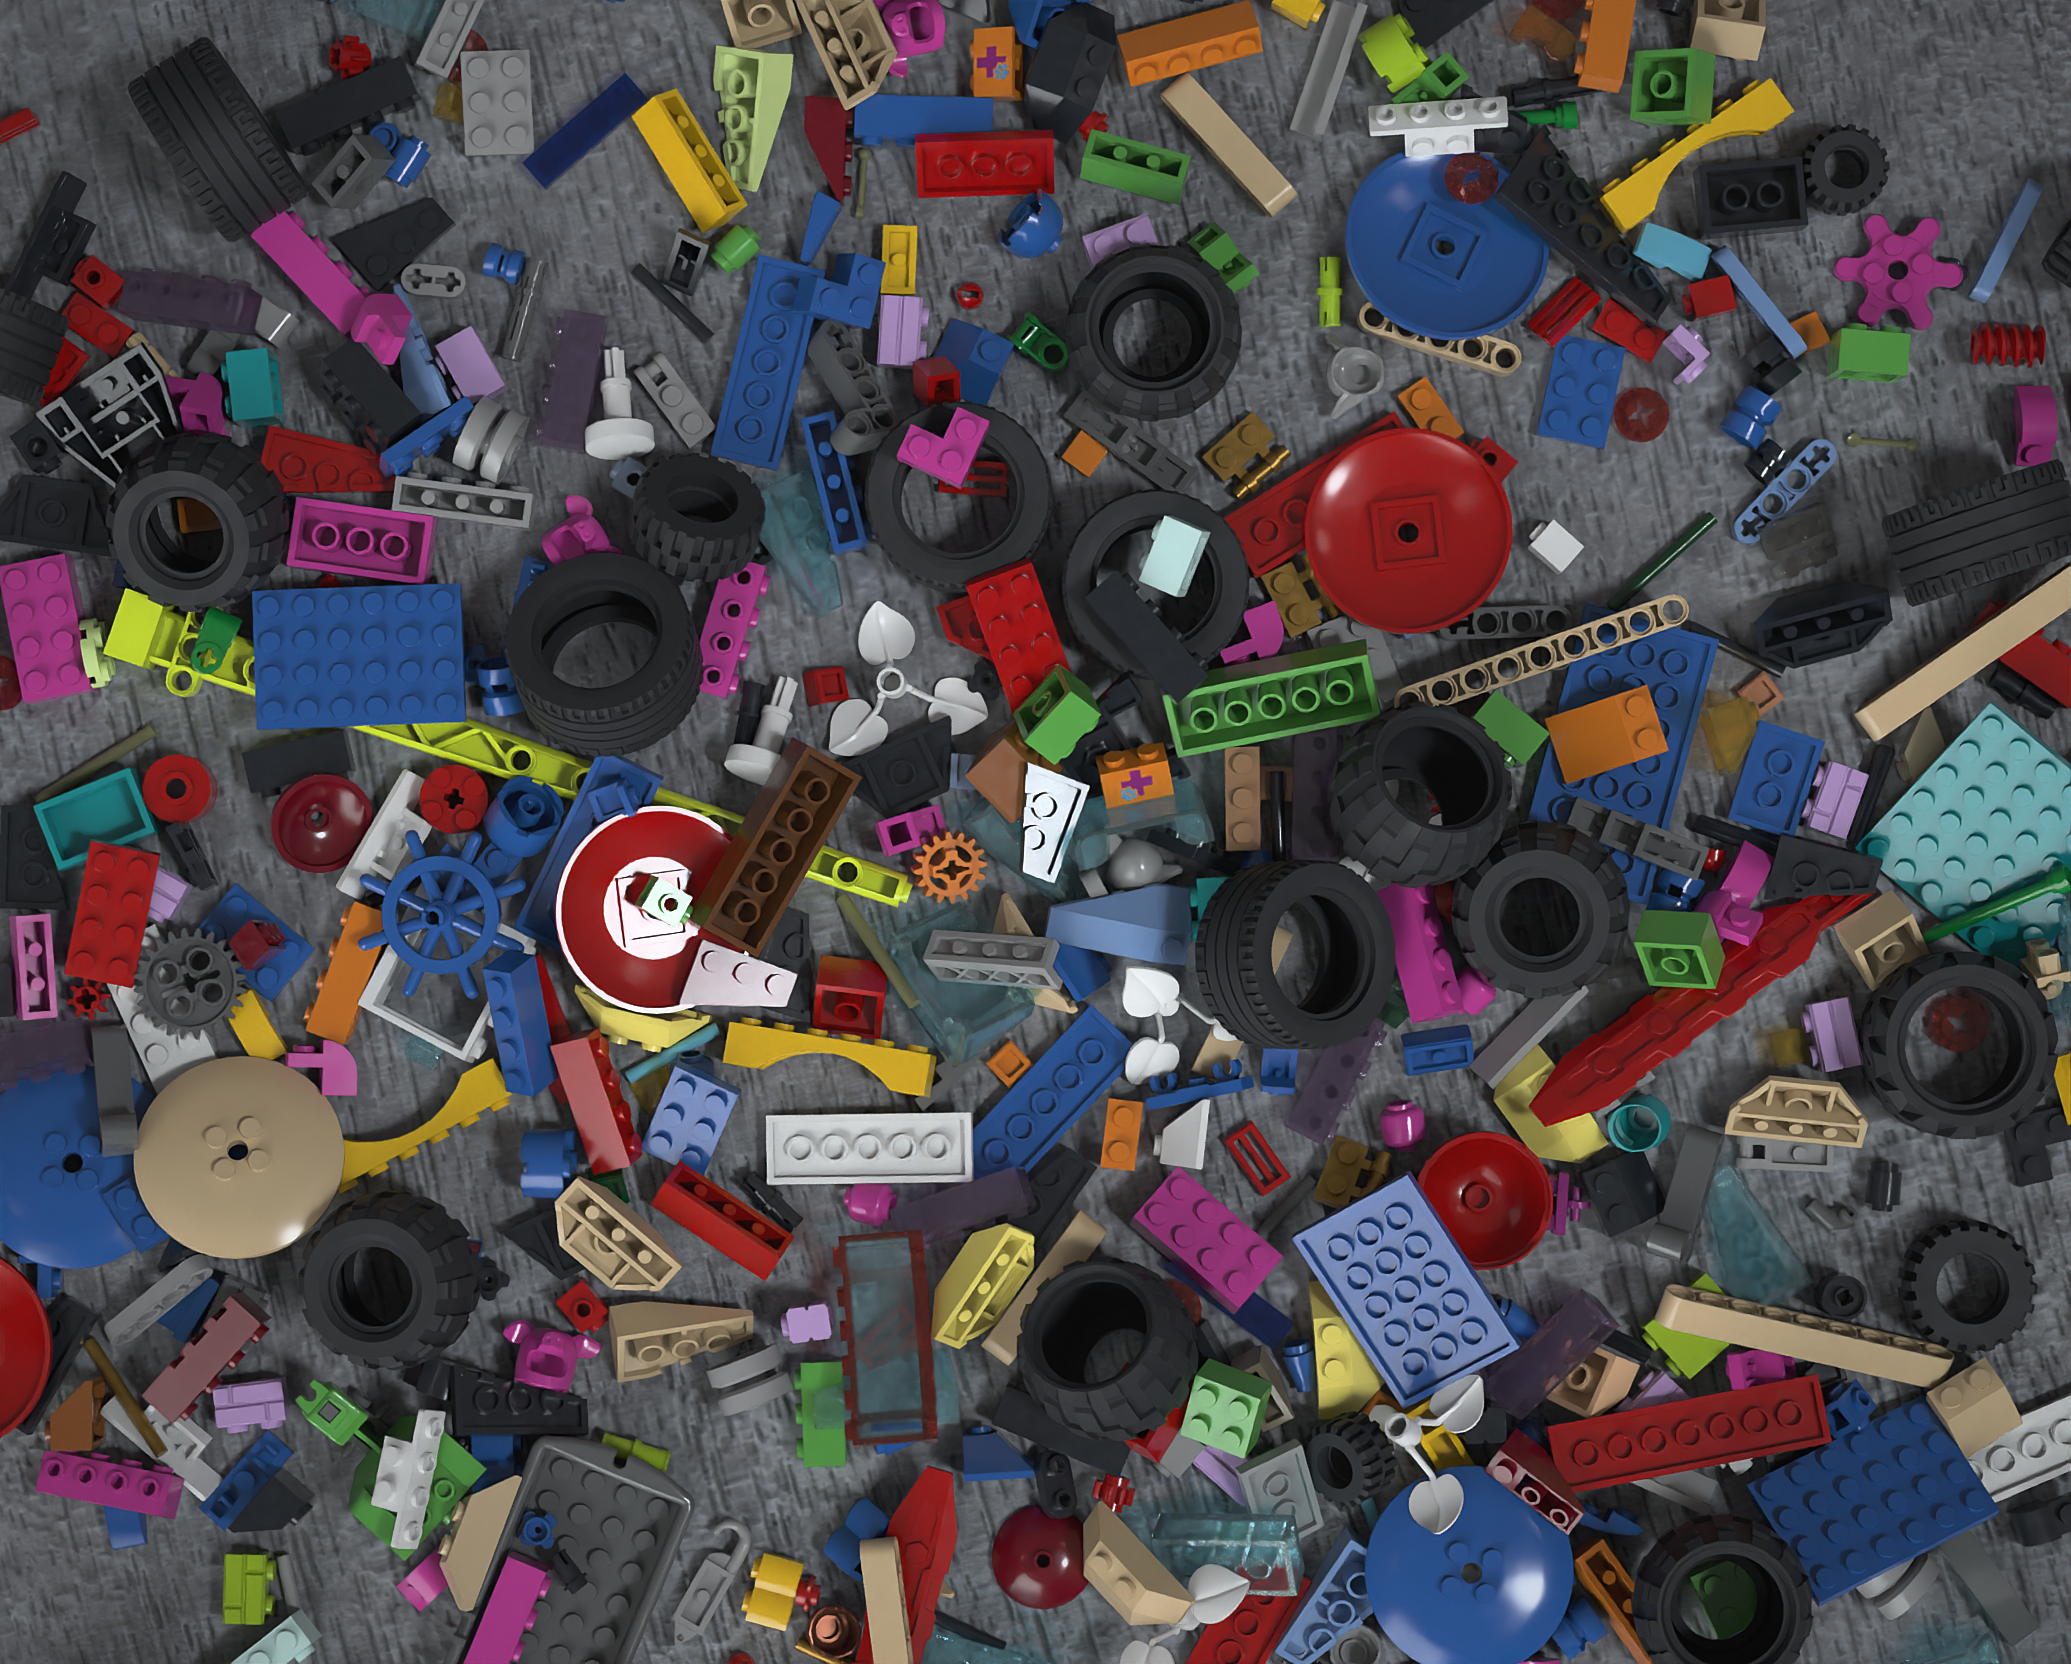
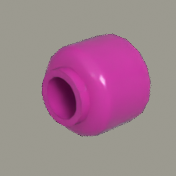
M1471 965L1463 966L1455 974L1464 1010L1457 1012L1458 1014L1462 1015L1466 1012L1470 1015H1478L1496 998V987L1487 982L1488 979L1477 969L1472 968Z
M1410 1099L1387 1103L1385 1105L1386 1109L1379 1115L1384 1143L1387 1146L1396 1147L1397 1152L1416 1150L1418 1148L1417 1143L1423 1141L1427 1136L1422 1108L1419 1105L1413 1104V1101Z
M855 1183L853 1187L849 1186L847 1188L843 1203L844 1206L848 1207L849 1217L852 1220L872 1226H880L886 1220L890 1221L897 1206V1195L893 1194L892 1187L888 1183Z

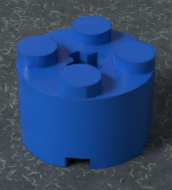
M527 776L512 778L504 784L488 807L483 817V824L489 838L499 847L501 854L505 857H529L540 853L559 828L564 807L559 795L546 783H543L541 786L532 782L533 778Z
M532 1129L524 1132L521 1148V1162H524V1173H521L523 1197L557 1199L574 1181V1178H571V1173L578 1170V1151H571L575 1148V1130Z

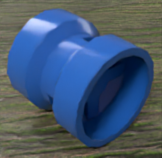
M492 242L485 257L482 274L491 278L499 276L504 278L505 282L517 285L525 264L526 253L516 249L508 251L504 249L503 245Z

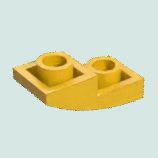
M251 987L247 990V994L237 995V1000L244 1004L243 1007L233 1006L231 1009L237 1018L235 1020L227 1018L250 1057L274 1060L283 1055L284 1052H287L288 1047L271 1023L270 1013Z

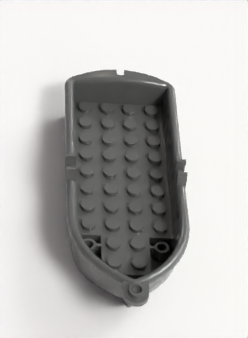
M545 1435L537 1439L521 1473V1483L474 1608L471 1611L462 1612L461 1621L457 1631L453 1634L452 1643L443 1664H464L507 1557L512 1551L549 1566L550 1570L547 1577L552 1578V1582L545 1598L538 1596L533 1608L539 1611L532 1630L525 1628L520 1641L525 1642L526 1645L518 1663L512 1660L511 1664H631L694 1513L695 1502L692 1495L662 1471L631 1454L627 1459L626 1465L614 1461L619 1449L585 1439ZM533 1511L536 1515L546 1516L547 1514H552L556 1517L557 1524L553 1527L552 1533L554 1544L551 1547L543 1548L541 1545L532 1544L526 1546L521 1542L520 1535L523 1533L525 1525L523 1522L525 1513ZM536 1527L535 1531L541 1533L542 1529L541 1527ZM564 1548L580 1571L588 1574L585 1577L589 1583L573 1595L569 1590L564 1591L563 1588L566 1586L547 1563L548 1560Z

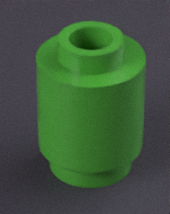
M736 224L713 246L715 250L710 256L729 275L734 269L738 271L761 249L757 244L761 238L747 224L743 228Z

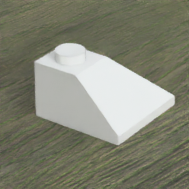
M1208 1098L1195 1101L1163 1127L1162 1135H1155L1153 1155L1160 1156L1159 1163L1194 1169L1203 1168L1210 1105Z

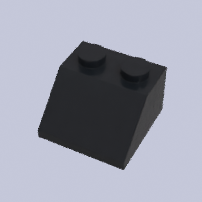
M1625 1151L1578 1171L1603 1233L1609 1238L1648 1221L1664 1210L1666 1201L1644 1151Z
M283 1468L271 1477L231 1523L228 1529L232 1533L280 1530L289 1523L295 1526L314 1507L309 1502L315 1494L288 1470Z

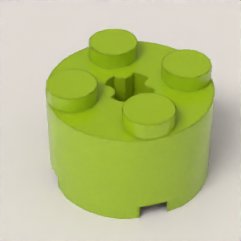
M1400 13L1397 15L1389 14L1357 35L1358 39L1364 43L1361 46L1381 78L1385 76L1388 80L1389 85L1387 87L1393 94L1419 78L1423 70L1433 63L1424 47L1420 46L1418 42L1415 44L1412 42L1410 37L1415 35V32L1407 19L1402 17Z

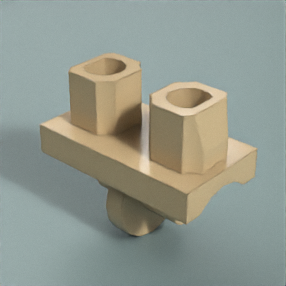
M2046 938L2025 942L2027 957L2019 959L2021 970L2028 978L2033 980L2046 1000L2057 997L2063 989V981H2071V971L2060 960L2059 952L2056 949L2050 948L2049 941Z

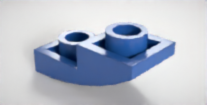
M1585 1501L1582 1503L1586 1512L1578 1522L1603 1532L1622 1535H1640L1643 1530L1636 1523L1638 1516L1623 1507H1620L1618 1512L1609 1507L1603 1519H1601L1599 1516L1602 1511Z
M104 1506L107 1529L114 1550L148 1544L146 1514Z

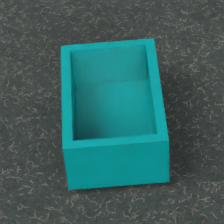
M126 768L33 806L58 870L68 871L85 864L92 839L130 846L162 833L156 815L149 810L143 799V782L136 768Z

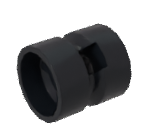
M1774 334L1738 360V363L1748 376H1756L1755 385L1768 396H1772L1802 373V370L1792 357H1784L1785 348Z
M1832 1272L1819 1280L1815 1288V1299L1817 1305L1824 1313L1839 1320H1850L1858 1317L1864 1311L1867 1304V1292L1864 1285L1858 1279L1842 1272Z

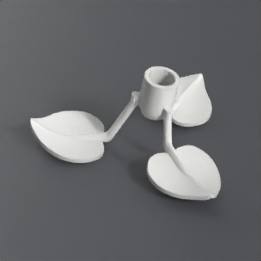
M877 601L871 606L863 619L858 645L861 655L869 664L880 665L887 661L885 669L877 677V686L881 692L877 695L878 700L873 710L866 701L861 699L847 700L837 707L830 723L829 750L834 754L842 756H860L880 747L887 737L888 725L877 714L881 711L886 697L896 699L903 696L905 692H910L926 701L932 702L928 710V717L931 723L950 715L952 719V735L965 733L985 721L988 717V709L979 692L971 693L967 687L968 682L959 678L949 677L941 679L936 684L935 696H931L908 685L906 677L898 669L893 668V659H903L912 651L915 644L914 629L904 616L890 609L882 602Z
M1126 967V979L1122 994L1125 1010L1130 1015L1136 1017L1154 1015L1158 1030L1157 1040L1151 1037H1144L1139 1039L1130 1048L1125 1061V1074L1131 1084L1149 1083L1150 1078L1159 1076L1162 1079L1177 1066L1180 1057L1179 1050L1174 1043L1164 1042L1165 1032L1162 1016H1171L1176 1013L1180 1003L1206 1023L1214 1024L1213 1034L1217 1039L1223 1041L1238 1040L1235 1035L1229 1034L1215 1017L1206 1015L1187 1000L1183 993H1179V984L1171 974L1150 967Z
M1467 1375L1434 1393L1429 1408L1438 1417L1436 1419H1422L1416 1416L1412 1420L1388 1405H1376L1369 1414L1370 1421H1377L1380 1424L1379 1428L1381 1431H1385L1389 1444H1393L1394 1450L1395 1442L1404 1447L1428 1475L1430 1481L1421 1482L1413 1489L1409 1497V1510L1413 1519L1419 1525L1430 1530L1435 1535L1446 1531L1458 1518L1463 1506V1489L1460 1482L1453 1475L1446 1474L1436 1479V1475L1415 1450L1414 1446L1421 1441L1422 1425L1439 1426L1443 1423L1448 1431L1462 1433L1470 1430L1478 1423L1484 1409L1483 1380L1479 1375Z
M1207 1564L1198 1568L1191 1576L1188 1584V1591L1196 1601L1181 1622L1169 1624L1171 1629L1152 1638L1149 1645L1142 1641L1131 1642L1122 1653L1120 1664H1175L1171 1653L1166 1648L1156 1646V1644L1173 1634L1178 1635L1180 1629L1193 1630L1200 1622L1215 1624L1227 1618L1242 1602L1249 1589L1250 1581L1217 1564Z

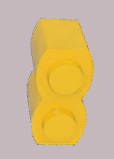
M768 1551L764 1552L762 1558L756 1557L750 1576L756 1578L753 1592L746 1591L741 1611L747 1612L745 1620L786 1631L805 1562Z

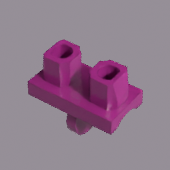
M1555 1171V1175L1548 1174L1554 1197L1552 1216L1546 1230H1551V1233L1554 1235H1565L1567 1208H1570L1569 1221L1580 1222V1210L1591 1209V1202L1581 1201L1582 1187H1572L1571 1200H1568L1569 1173Z

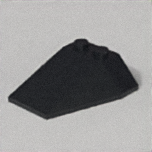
M143 342L124 352L35 413L57 444L114 488L117 478L127 464L149 445L163 441L167 436L184 433L164 372Z

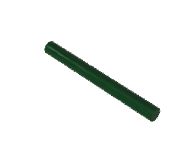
M1710 512L1703 516L1606 603L1608 607L1616 612L1711 529L1718 522L1717 519Z

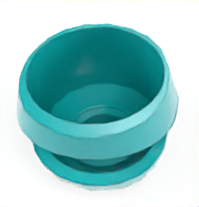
M1651 1094L1640 1095L1624 1100L1622 1104L1611 1111L1607 1121V1129L1611 1140L1617 1147L1630 1152L1651 1150L1659 1146L1668 1136L1672 1120L1666 1104L1659 1098ZM1616 1129H1617L1618 1133L1620 1134V1136H1621L1626 1142H1628V1143H1630V1144L1625 1143V1142L1618 1136V1134H1617V1132H1616Z

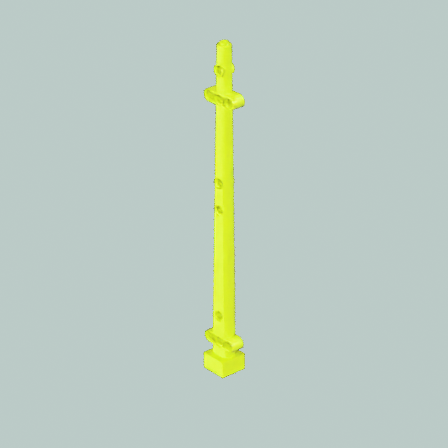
M125 588L103 654L153 671L156 664L169 668L166 675V685L170 692L177 696H194L199 692L205 680L256 697L255 678L252 673L255 666L253 640L236 635L219 669L212 674H200L191 666L190 656L187 652L189 643L199 636L198 632L201 623L198 617L200 612H188L186 617L174 612L175 605L163 607L148 600L149 596ZM207 649L198 657L201 659L200 666L206 668L209 663L215 664L216 660L211 657V650ZM182 672H188L192 677V684L187 690L181 691L176 685V678ZM466 717L467 722L349 727L507 780L520 776L533 778L532 782L541 786L543 783H546L556 791L559 797L575 801L580 791L578 787L579 778L583 774L588 773L593 764L591 761ZM520 751H526L530 755L531 764L525 770H517L513 764V757ZM659 786L650 806H673L698 813L721 826L733 838L745 819V816ZM826 845L822 846L805 875V878L897 908L900 901L907 903L913 886L912 883L907 882L909 876L907 874ZM847 862L853 863L858 870L856 879L849 883L843 882L838 876L839 867Z

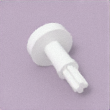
M612 347L611 350L603 351L605 380L601 381L600 388L603 393L604 420L586 428L585 448L588 454L601 459L623 460L627 459L628 456L636 458L653 450L655 446L654 429L650 423L632 418L630 398L632 387L631 381L625 378L624 350Z
M779 676L770 705L763 706L762 717L752 746L745 744L730 746L724 765L733 774L747 781L765 785L781 757L778 753L787 726L791 723L793 717L789 709L798 685L794 679Z

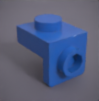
M627 776L592 788L586 793L599 824L621 813L629 818L636 816L639 804L642 803L637 786L635 784L630 785Z
M1263 1048L1260 1091L1268 1092L1275 1096L1295 1093L1298 1049Z
M19 1255L17 1258V1263H37L22 1255ZM38 1263L37 1293L40 1298L57 1296L58 1290H62L64 1284L63 1269Z

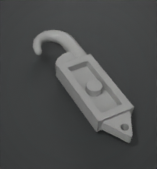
M734 1519L724 1520L713 1530V1533L718 1535L724 1529H733L738 1533L739 1541L731 1555L724 1552H713L705 1558L671 1618L675 1623V1646L682 1644L697 1634H703L747 1556L752 1543L751 1533L742 1522ZM682 1634L684 1639L680 1640L678 1635Z

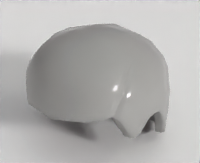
M1363 1624L1355 1630L1352 1628L1329 1649L1330 1660L1333 1664H1378L1382 1658L1381 1640L1373 1629Z

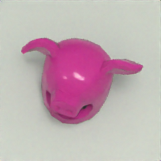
M874 0L898 52L888 70L892 75L900 78L907 77V57L922 55L943 48L945 17L937 0Z
M567 495L564 498L567 511L571 517L560 522L540 537L544 552L554 566L582 555L598 553L624 554L622 549L611 546L606 532L598 521L592 517L593 508L591 503L579 495Z
M525 1320L512 1322L503 1331V1335L509 1342L520 1344L514 1381L526 1383L530 1387L542 1390L549 1389L560 1393L569 1392L576 1370L577 1358H593L602 1348V1343L588 1336L579 1334L571 1337L556 1329H535L531 1323Z

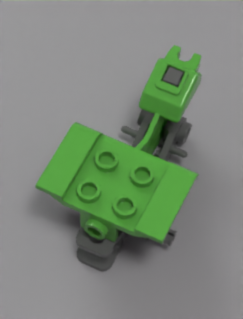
M314 1379L309 1385L315 1389L317 1393L316 1398L312 1401L301 1394L295 1400L302 1408V1414L312 1425L337 1444L344 1445L347 1441H350L341 1452L342 1457H347L355 1447H358L367 1454L355 1468L347 1508L397 1555L406 1561L416 1549H397L391 1547L397 1512L373 1506L371 1501L385 1436H395L412 1441L417 1416H401L391 1427L381 1418L388 1411V1404H384L375 1413L368 1407L372 1403L370 1399L358 1389L353 1393L345 1394L332 1381L324 1384L318 1379ZM368 1420L375 1426L373 1430L376 1433L379 1430L383 1433L378 1437L364 1423ZM443 1431L440 1439L437 1465L433 1473L429 1492L430 1498L425 1511L423 1531L419 1545L438 1525H442L446 1530L452 1531L455 1522L451 1520V1515L458 1501L463 1502V1499L468 1496L466 1494L487 1469L469 1453L470 1449H472L470 1443L463 1448L467 1441L461 1438L457 1442L446 1431Z

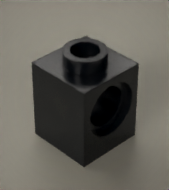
M36 418L9 436L31 470L38 474L53 472L63 464L61 459L67 456L65 450L54 441L39 418ZM40 440H45L48 445L46 454L42 457H35L33 453L34 445Z

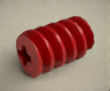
M1981 322L1978 328L1976 326L1973 328L1970 341L1972 365L1977 364L1980 356H1984L1986 366L1991 365L1994 356L1998 358L2000 367L2005 365L2007 357H2011L2013 367L2016 368L2021 358H2025L2027 368L2032 367L2035 359L2039 360L2040 365L2044 361L2046 332L2042 325L2035 326L2033 331H2031L2028 324H2023L2018 331L2017 326L2014 323H2010L2004 331L2001 323H1995L1990 329L1987 322Z

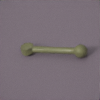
M862 148L858 151L861 163L856 219H863L867 161L871 158V151L868 148Z
M1851 433L1846 439L1850 447L1866 444L1902 447L1911 452L1916 451L1919 447V442L1914 438H1910L1907 441L1864 438L1860 437L1857 433Z

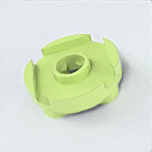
M96 618L81 620L79 630L86 629L87 635L86 639H80L87 677H95L91 683L92 688L108 686L112 676L116 675L114 658L103 654L105 642H107L109 637L107 624L105 621L98 622Z

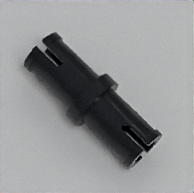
M2001 666L1996 668L1988 681L1989 686H1993L2011 697L2014 704L2026 706L2045 720L2053 715L2059 701L2034 688V683L2029 680L2023 681Z
M755 1170L740 1184L739 1187L761 1206L760 1211L764 1215L768 1213L788 1233H791L794 1230L793 1228H796L804 1219L782 1198L783 1194L779 1190L775 1192Z

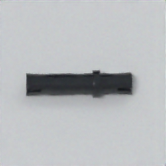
M1579 75L1549 80L1548 77L1541 78L1540 82L1511 86L1510 89L1514 108L1541 103L1547 106L1552 105L1553 101L1608 91L1578 86Z

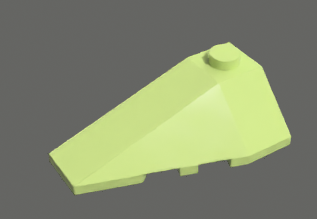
M716 45L713 81L715 91H720L722 110L718 111L719 123H724L727 141L723 144L725 167L738 189L757 192L791 89L794 54L764 49Z

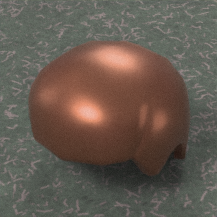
M829 1604L816 1609L807 1622L806 1636L811 1647L816 1652L831 1659H840L851 1655L860 1643L862 1630L854 1613L839 1605Z

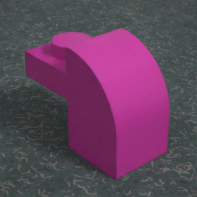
M397 294L369 295L365 298L351 327V336L354 342H366L381 364H394L406 339L404 333L413 315Z
M200 372L196 380L165 376L176 411L181 413L184 433L193 432L201 436L208 432L219 434L227 420L220 382L212 375Z
M2050 385L2015 386L2012 417L2017 429L2013 456L2015 466H2034L2051 461L2052 446L2057 442V411Z
M1271 601L1245 611L1242 621L1249 640L1223 649L1219 653L1223 665L1231 663L1233 666L1251 662L1250 655L1256 654L1257 660L1275 656L1283 641L1284 628L1275 601Z
M938 804L874 824L885 857L919 847L921 845L920 841L928 844L931 842V832L939 838L942 837L943 828H946Z
M1744 840L1729 861L1724 876L1714 891L1732 893V903L1749 908L1770 871L1774 857Z
M1710 891L1705 893L1692 912L1698 911L1711 914L1720 943L1723 942L1724 938L1749 946L1763 923V913L1732 903V893Z
M319 1038V1052H314V1046L294 1045L293 1052H284V1065L287 1067H319L318 1089L321 1091V1095L357 1096L356 1063L351 1053L342 1045L331 1040Z
M1755 1348L1728 1352L1726 1375L1728 1380L1731 1381L1732 1390L1745 1389L1758 1384L1797 1377L1794 1357Z
M440 1545L397 1586L406 1599L419 1611L426 1607L448 1586L439 1564L442 1557L438 1553Z

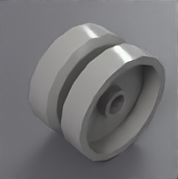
M483 396L473 409L461 433L453 455V464L470 472L481 462V477L498 485L507 474L520 450L530 418L528 415L515 409H511L502 417L501 403Z
M777 1343L749 1351L706 1370L712 1388L720 1389L735 1385V1388L724 1392L717 1400L723 1417L761 1407L794 1389L788 1372L777 1371L768 1375L765 1374L766 1371L778 1366L782 1361Z
M1924 1552L1856 1587V1589L1866 1599L1877 1596L1874 1607L1888 1620H1893L1905 1613L1926 1593L1937 1578L1941 1566L1928 1553Z

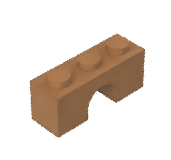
M1259 747L1223 749L1225 787L1224 851H1260Z

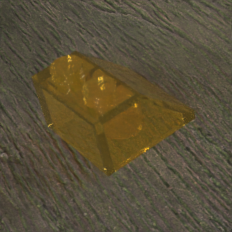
M1747 696L1701 710L1699 713L1719 777L1737 771L1758 729L1756 721L1760 720L1759 712L1755 702H1749Z

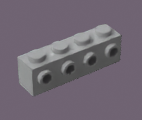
M407 472L406 477L396 476L392 511L433 516L440 520L533 532L537 497L529 493L530 488L509 485V491L495 489V483L475 481V486L461 485L462 479L441 477V481L438 482L427 480L428 475L414 472Z

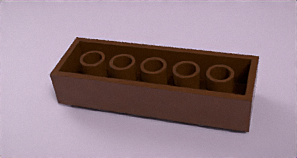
M792 737L694 905L689 919L758 958L862 777Z

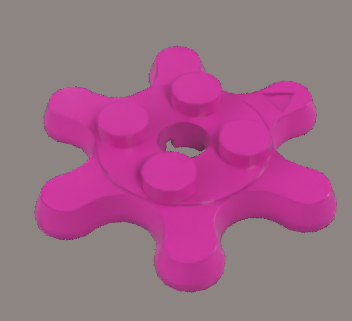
M1876 213L1869 215L1863 224L1864 233L1870 241L1868 251L1860 257L1842 256L1837 259L1833 267L1834 274L1840 281L1858 282L1865 290V298L1855 312L1856 320L1860 324L1872 327L1879 322L1884 312L1889 309H1898L1905 313L1908 323L1913 329L1925 330L1933 322V313L1927 304L1929 292L1936 287L1954 288L1958 286L1963 279V270L1957 263L1939 262L1932 256V244L1941 233L1940 223L1935 218H1921L1912 232L1899 235L1891 230L1885 216ZM1893 263H1905L1908 268L1907 276L1901 280L1891 278L1888 274V269Z

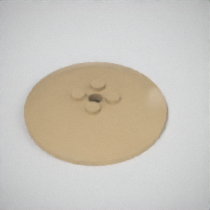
M248 1056L226 1057L189 1069L175 1078L157 1095L146 1111L138 1129V1150L134 1151V1173L140 1196L148 1212L155 1222L173 1239L194 1251L209 1256L229 1259L253 1258L276 1252L291 1245L313 1229L323 1218L335 1199L341 1184L345 1160L344 1141L338 1118L325 1095H321L318 1087L304 1075L282 1063L269 1059ZM236 1144H242L248 1148L247 1156L241 1160H233L228 1155L230 1148Z

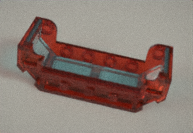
M922 1229L838 1236L839 1246L832 1247L834 1267H841L843 1286H837L838 1306L845 1307L846 1320L839 1321L841 1342L847 1341L848 1355H842L843 1376H850L851 1388L844 1390L846 1411L852 1410L851 1420H845L846 1441H852L855 1450L861 1449L863 1446L909 1442L939 1443L928 1276Z

